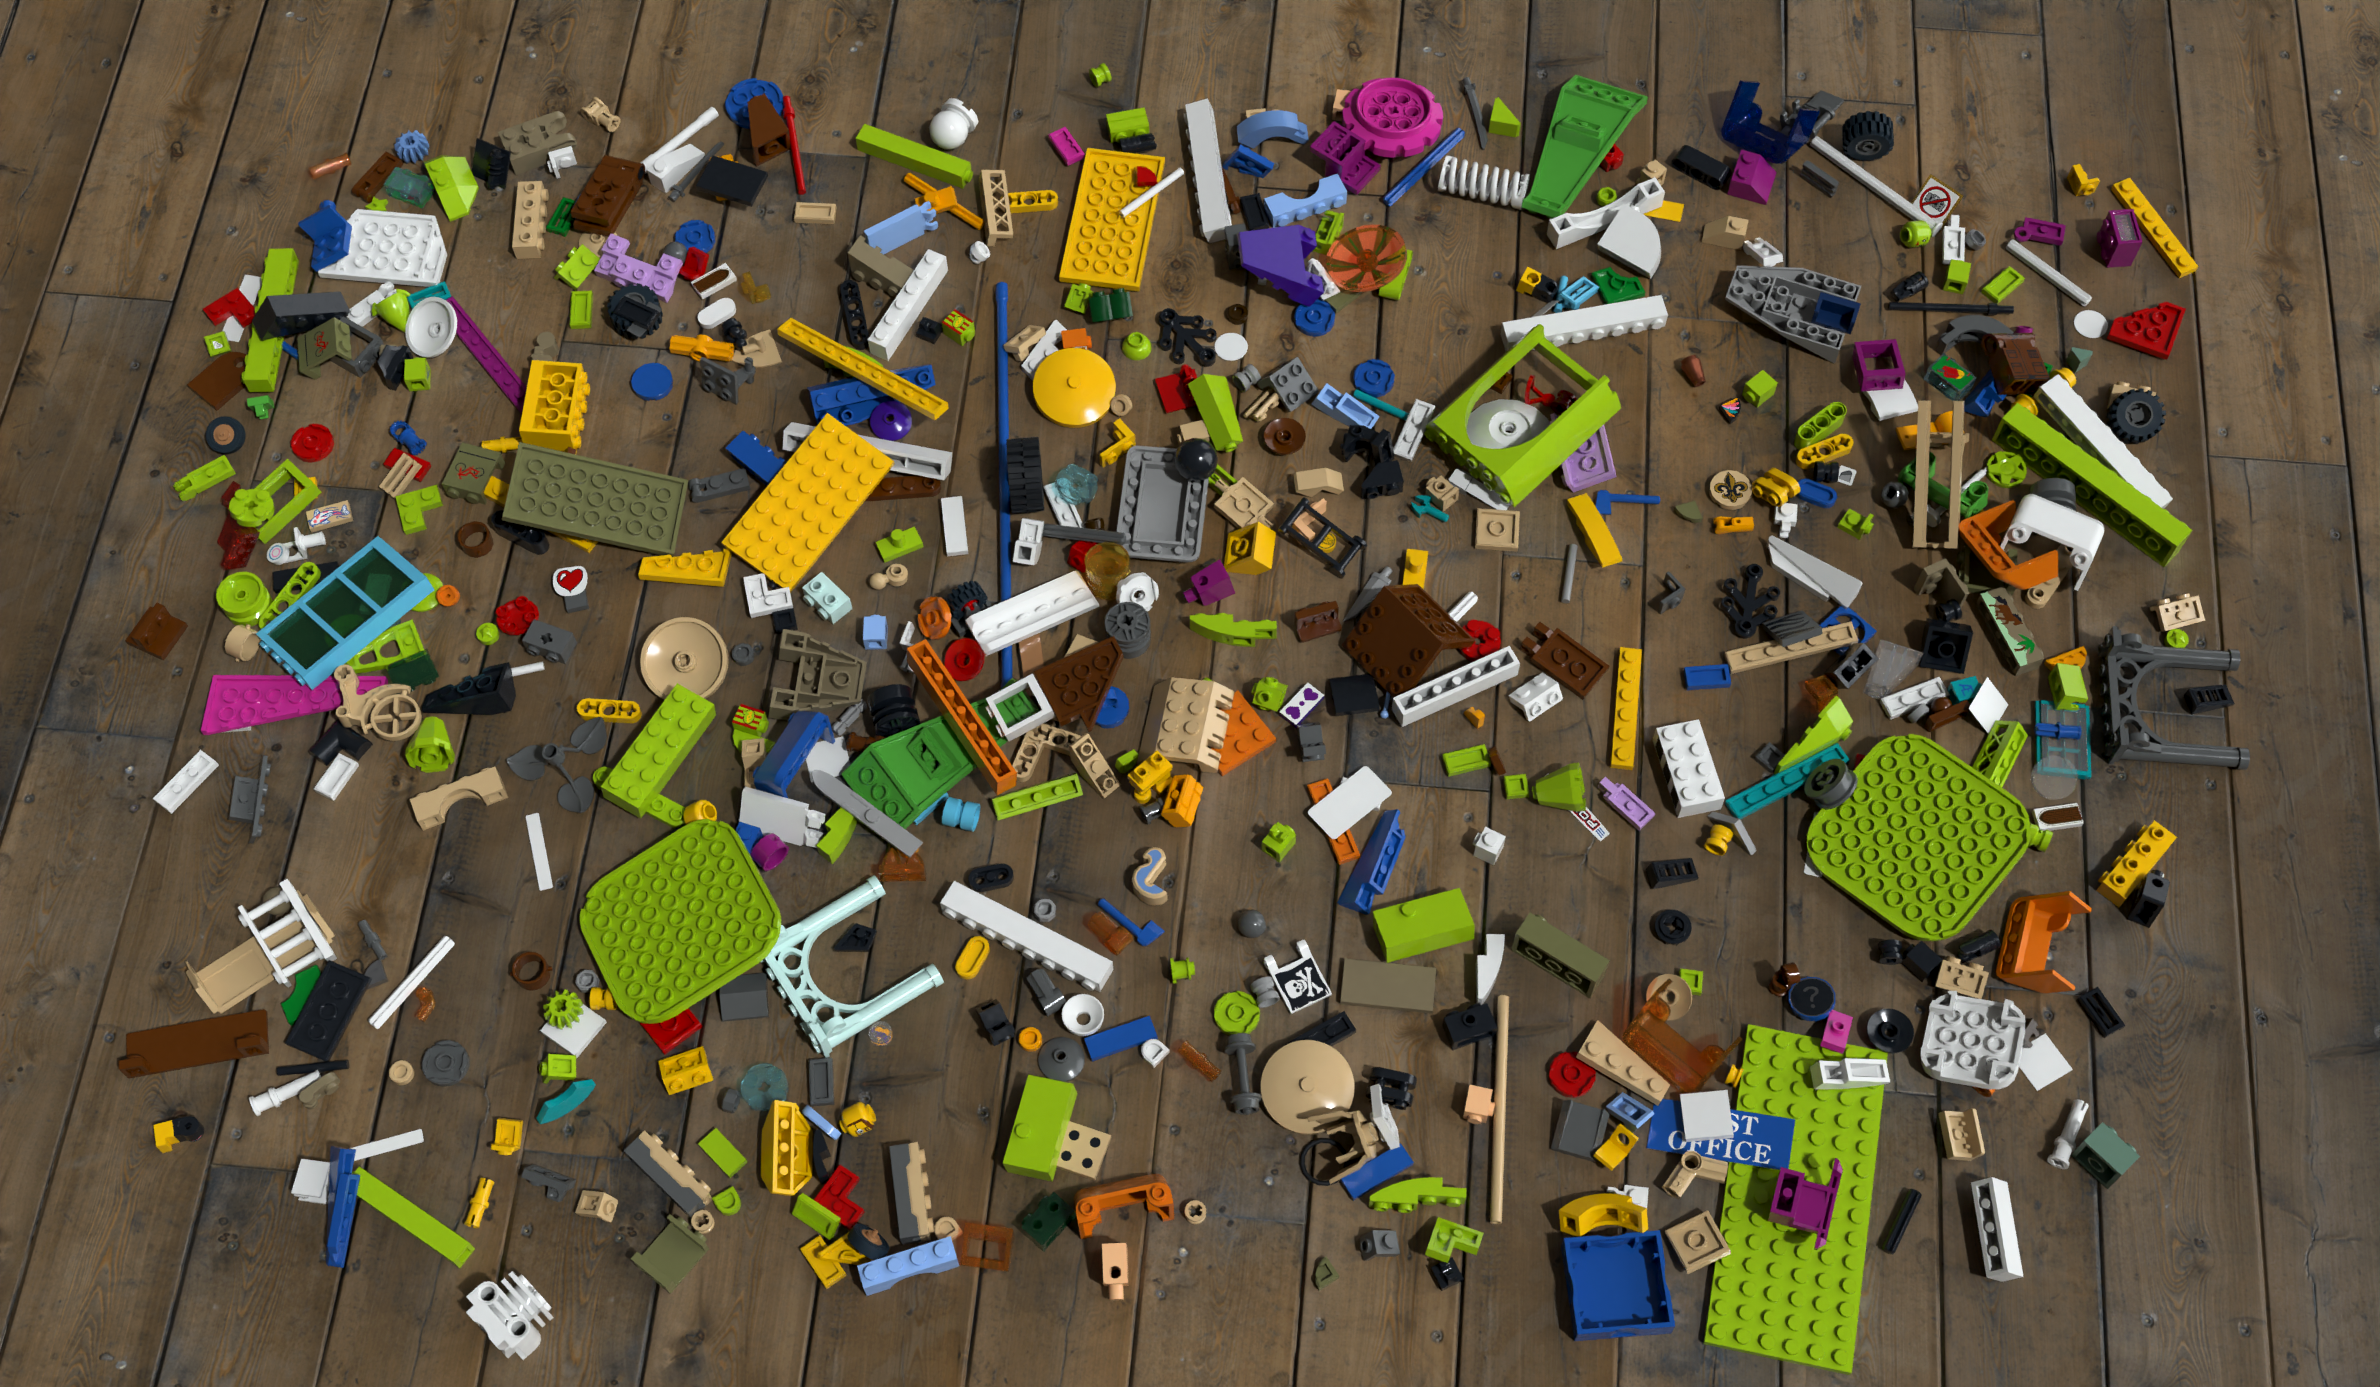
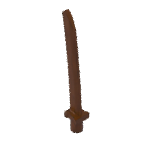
M1222 167L1228 207L1232 208L1234 214H1238L1241 211L1239 196H1235Z

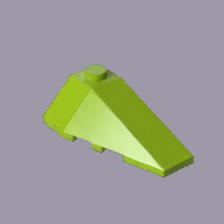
M1835 696L1818 715L1819 718L1813 725L1814 728L1812 729L1810 726L1807 728L1799 740L1801 743L1798 744L1796 742L1778 763L1774 772L1775 775L1838 743L1840 740L1845 741L1852 733L1850 727L1853 720L1838 696Z

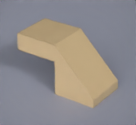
M1320 468L1293 474L1297 493L1313 497L1321 490L1338 495L1344 491L1342 474L1328 468Z
M764 738L742 740L745 787L756 789L753 773L766 759Z

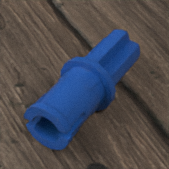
M2060 722L2056 724L2036 723L2034 733L2036 736L2055 737L2056 740L2060 738L2079 740L2081 737V726L2061 725Z

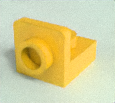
M2080 164L2073 165L2067 176L2075 196H2087L2094 193L2100 182L2099 178L2088 179L2086 172L2083 171Z

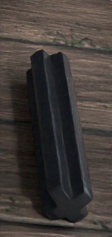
M1910 1189L1882 1246V1250L1888 1254L1893 1255L1897 1250L1922 1196L1919 1191Z

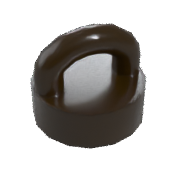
M1101 517L1090 519L1083 523L1084 528L1105 530L1104 520Z

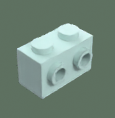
M823 572L819 573L802 587L804 601L810 607L814 606L823 620L828 619L834 624L852 610L850 598Z

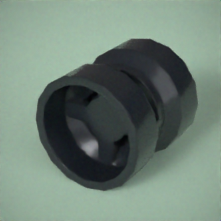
M1815 462V482L1828 480L1830 483H1836L1838 481V462Z

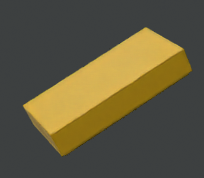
M821 1235L800 1248L825 1288L828 1289L847 1276V1274L838 1262L824 1261L817 1258L818 1253L828 1247Z

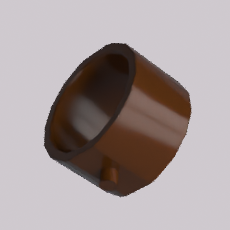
M473 521L467 523L458 532V541L464 553L469 557L478 558L491 551L493 538L487 526L482 522ZM481 532L487 535L484 542L478 546L470 547L465 545L466 539L473 533Z
M526 952L516 958L512 965L510 976H514L522 988L535 991L547 984L550 979L552 966L547 964L542 955L536 952ZM532 961L543 963V972L537 979L523 981L519 978L520 970L525 964Z

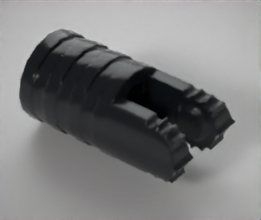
M1152 133L1119 138L1121 152L1136 154L1156 150L1155 137Z
M1993 930L1983 932L1959 946L1958 959H1961L1962 963H1966L1977 957H1982L1989 952L1999 949L2001 947L2000 940Z

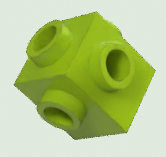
M1263 677L1253 686L1251 695H1254L1252 703L1257 704L1263 710L1271 709L1278 711L1283 704L1288 686L1279 683L1275 678Z

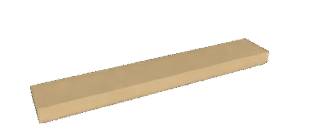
M1852 621L1822 628L1823 634L1786 647H1782L1777 641L1772 640L1727 651L1724 653L1730 674L1858 643Z

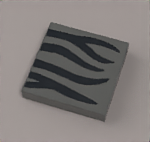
M1802 610L1763 623V630L1782 647L1823 634L1822 627Z

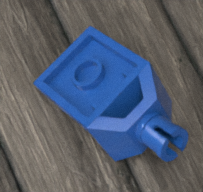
M330 200L321 202L319 205L320 210L298 222V225L315 241L311 267L316 272L349 255L352 226L336 211L335 203Z

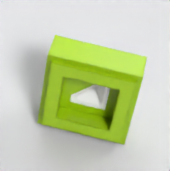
M225 331L204 337L210 357L232 352Z

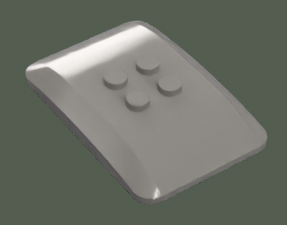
M1133 446L1128 450L1117 532L1125 533L1126 541L1124 545H1115V551L1120 556L1178 562H1193L1199 558L1209 478L1196 482L1182 477L1177 471L1174 461L1177 449Z

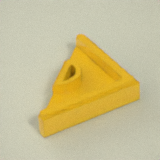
M848 1233L820 1251L817 1255L819 1260L853 1265L874 1261L858 1253L859 1251L849 1242Z

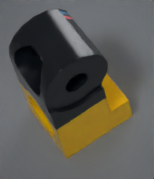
M1527 267L1516 291L1522 294L1527 292L1536 296L1539 300L1549 303L1553 300L1559 286L1549 277Z
M192 1116L153 1125L156 1147L162 1153L172 1151V1144L183 1141L195 1142L204 1134L203 1125Z

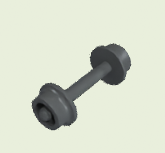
M1247 1033L1230 1035L1227 1037V1046L1225 1047V1053L1236 1055L1241 1094L1230 1098V1101L1235 1107V1113L1240 1115L1258 1112L1259 1102L1262 1100L1260 1094L1250 1093L1246 1054L1256 1050V1046L1252 1043L1251 1035Z

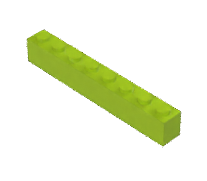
M293 248L269 249L268 257H265V272L261 276L262 287L258 291L259 302L255 306V314L266 296L293 294L299 264L298 257ZM253 322L252 337L248 341L249 352L245 356L246 367L245 371L242 372V382L247 386L249 392H274L285 336L261 341Z

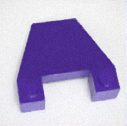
M1301 225L1244 231L1237 234L1241 266L1259 278L1263 279L1265 277L1274 283L1272 287L1279 290L1281 288L1289 293L1288 297L1293 301L1309 307L1324 293L1322 277L1305 271L1304 259L1317 247L1315 231Z

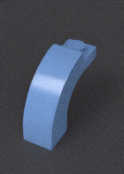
M1273 110L1261 112L1248 117L1237 126L1238 142L1253 149L1262 141L1271 137H1286L1303 145L1309 141L1307 125L1298 121L1297 114L1288 111Z

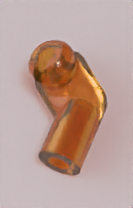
M420 987L416 991V996L420 1000L421 1008L415 1017L425 1022L436 1006V1001L430 989Z

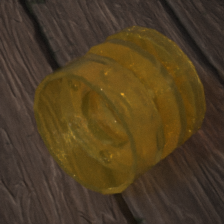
M1103 542L1096 544L1087 552L1085 556L1086 582L1094 596L1101 599H1115L1118 582L1131 575L1130 557L1123 546L1114 542Z

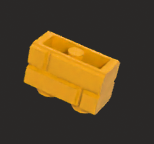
M1191 775L1173 776L1161 815L1173 827H1190L1194 821L1204 787L1196 782Z

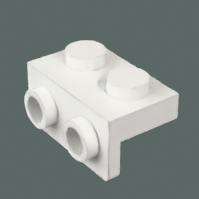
M1543 672L1508 695L1510 702L1524 711L1525 718L1528 721H1532L1563 699L1558 682Z

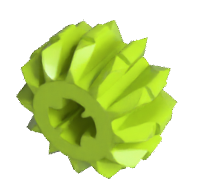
M564 989L562 995L555 991L554 998L547 996L549 1004L543 1005V1009L546 1011L544 1017L546 1020H549L550 1026L554 1027L557 1025L562 1030L565 1024H567L568 1028L572 1029L571 1022L579 1023L578 1015H582L584 1012L581 1008L583 1002L581 999H577L578 996L575 992L570 994L568 990Z

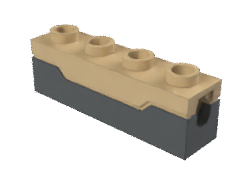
M644 1130L624 1150L625 1154L692 1219L694 1213L703 1210L713 1200L709 1193L711 1188L703 1180L697 1182L693 1178L695 1173L686 1164L682 1167L677 1162L679 1160L678 1156L671 1149L665 1151L661 1147L663 1142L654 1133L650 1136Z
M918 1142L889 1146L901 1243L905 1245L921 1241H931L930 1233L934 1232L933 1218H928L927 1212L928 1209H931L930 1195H925V1186H929L927 1172L922 1170V1164L926 1163L925 1151L920 1149Z

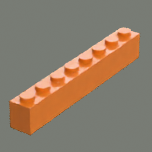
M925 639L908 647L907 663L995 794L999 795L1015 787L1017 772L928 641Z

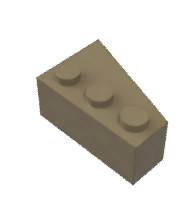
M860 235L848 251L852 276L860 282L864 281L870 284L875 289L888 292L892 297H897L914 270L895 257L890 259L880 253L882 251L881 248L876 246L874 249L865 243L866 238Z

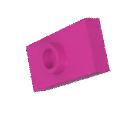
M1066 127L1048 134L1050 142L1067 166L1085 158L1084 152Z
M1832 1010L1827 1017L1820 1046L1843 1054L1853 1017Z

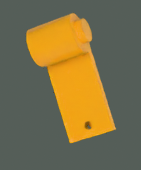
M1953 411L1945 412L1939 415L1935 422H1931L1930 432L1952 433ZM1917 425L1897 427L1895 431L1903 449H1917Z

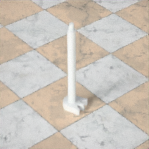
M1987 467L1980 469L1961 486V494L1971 483L1979 481L1986 475ZM1927 504V524L1931 527L1938 525L1941 521L1940 515L1947 509L1940 505L1934 510Z

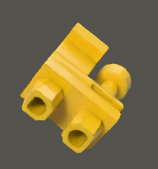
M1158 750L1127 775L1130 780L1129 783L1135 788L1134 799L1140 804H1145L1151 800V787L1160 796L1170 788L1173 779L1170 772L1173 766Z

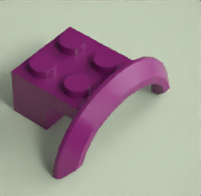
M1835 1158L1829 1186L1804 1180L1805 1173L1781 1167L1768 1221L1817 1234L1814 1250H1818L1826 1245L1843 1171L1840 1161Z

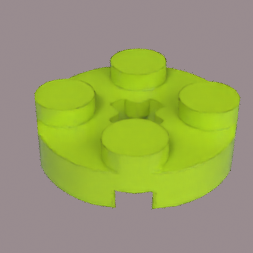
M239 489L235 492V496L229 503L231 517L237 520L239 525L245 527L262 525V521L267 518L269 521L275 511L273 499L266 490ZM250 506H256L253 510L248 509Z

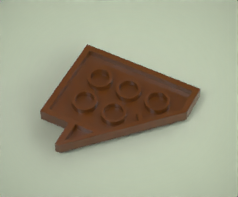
M1114 636L1034 671L1061 727L1081 718L1088 732L1092 731L1124 657Z

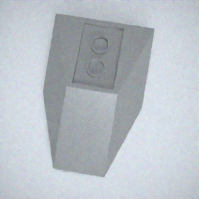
M1737 265L1725 300L1778 334L1835 364L1845 333L1811 323L1820 292L1856 302L1861 286L1804 268Z

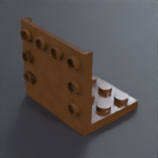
M1418 584L1384 586L1342 646L1394 698L1412 690L1442 650L1471 647L1476 640Z

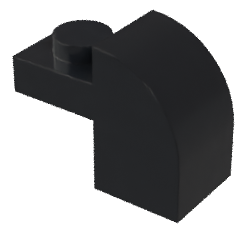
M997 999L975 1009L993 1046L1015 1036L1014 1027L1007 1019Z

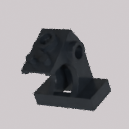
M1350 425L1348 433L1344 434L1343 444H1341L1340 449H1343L1342 455L1345 457V462H1348L1355 453H1363L1365 451L1373 454L1375 466L1378 463L1393 461L1395 458L1391 434L1385 429L1379 433L1364 425Z

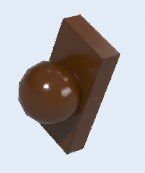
M1943 696L1937 697L1931 703L1933 715L1928 717L1924 727L1928 732H1931L1965 717L1969 711L1970 703L1968 700L1953 705L1952 701Z

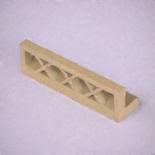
M981 170L979 190L983 220L985 221L986 245L995 247L997 238H1013L1005 170ZM990 177H1000L1001 181L995 184L990 180ZM997 191L1003 195V198L997 200L992 194ZM998 207L1005 211L1002 217L994 211ZM1001 223L1007 227L1008 231H997V226Z

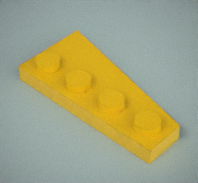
M726 548L723 549V552L714 553L713 550L704 551V554L692 555L689 552L682 553L681 556L672 557L671 555L643 557L638 576L640 580L724 587L732 551Z

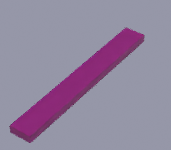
M454 297L448 298L446 301L452 305L457 317L456 335L522 415L527 387Z

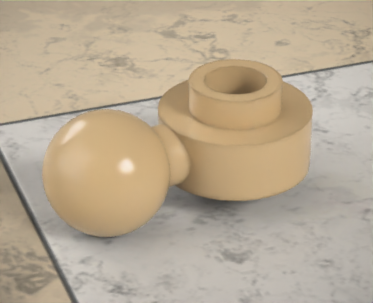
M893 564L888 567L885 575L875 573L870 577L869 582L871 587L876 590L883 589L886 583L892 586H902L907 582L908 571L901 564Z

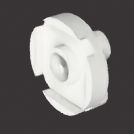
M1144 572L1131 574L1125 579L1120 580L1117 584V603L1135 602L1143 606L1148 612L1152 608L1151 604L1154 602V599L1157 601L1159 595L1158 585ZM1138 590L1141 591V593L1138 594V598H1135V592H1137Z

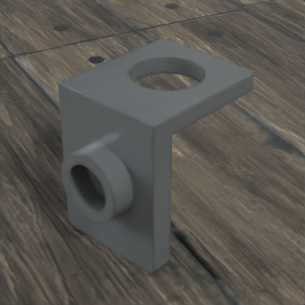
M1669 571L1666 573L1663 583L1672 594L1660 602L1658 608L1660 614L1669 608H1676L1685 593V588ZM1670 580L1674 583L1676 589L1671 585Z

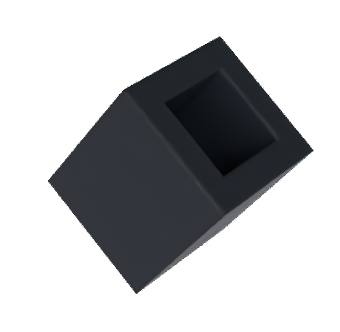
M1921 940L1916 946L1911 944L1904 951L1905 958L1901 964L1923 982L1938 968L1943 959Z

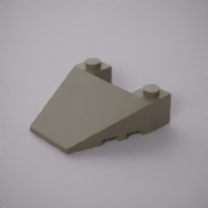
M783 629L778 660L800 663L796 689L794 691L773 687L768 718L788 721L790 716L798 711L824 713L861 703L867 662L844 651L840 652L830 647V644L824 641L821 643L811 638V635L805 632Z

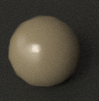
M281 887L269 889L264 894L262 903L279 895L283 889ZM283 902L268 911V913L275 916L282 915L291 908L292 904L291 902Z

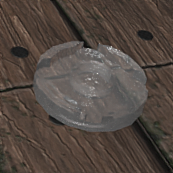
M2055 755L2039 760L2031 772V782L2034 790L2048 800H2059L2069 796L2075 790L2078 780L2075 766L2068 759Z

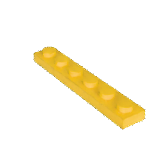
M2131 178L2113 184L2112 192L2125 209L2134 210L2138 226L2178 278L2195 272L2199 266Z
M1620 647L1610 768L1633 770L1642 649Z

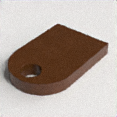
M241 352L223 354L189 382L187 386L218 411L246 386L242 382V372L245 371L246 364L242 367H236L239 362H245L246 354Z

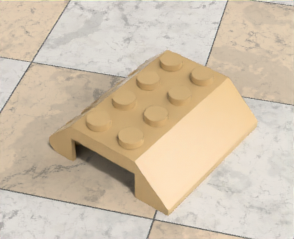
M1174 677L1155 685L1137 765L1143 763L1158 750L1168 761L1199 764L1202 772L1217 773L1221 755L1207 746L1215 749L1223 748L1229 714L1216 707L1230 710L1234 691L1215 681Z

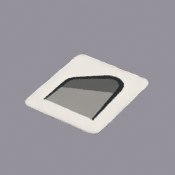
M1841 465L1837 482L1851 486L1856 470Z

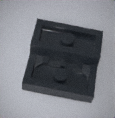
M1371 674L1329 679L1336 716L1379 711L1376 686Z

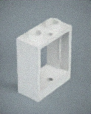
M1033 673L986 698L989 704L985 707L991 719L996 717L999 723L996 725L1000 736H1006L1009 742L1056 717ZM1030 687L1042 710L1008 728L996 704Z

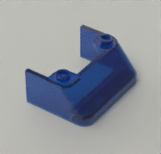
M1740 80L1721 129L1723 139L1749 152L1760 154L1771 163H1785L1807 143L1820 111L1817 109L1800 108L1790 135H1784L1759 123L1762 117V108L1757 103H1754L1753 100L1760 83Z

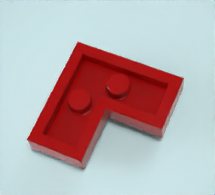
M238 287L203 308L204 313L215 326L234 316L244 328L252 323V319L255 316V308Z
M839 1165L814 1201L840 1217L839 1224L850 1231L865 1213L863 1208L847 1198L860 1181V1178L842 1165Z

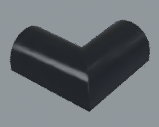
M337 719L308 752L311 756L328 766L341 750L359 761L373 744L350 727H344L340 720Z

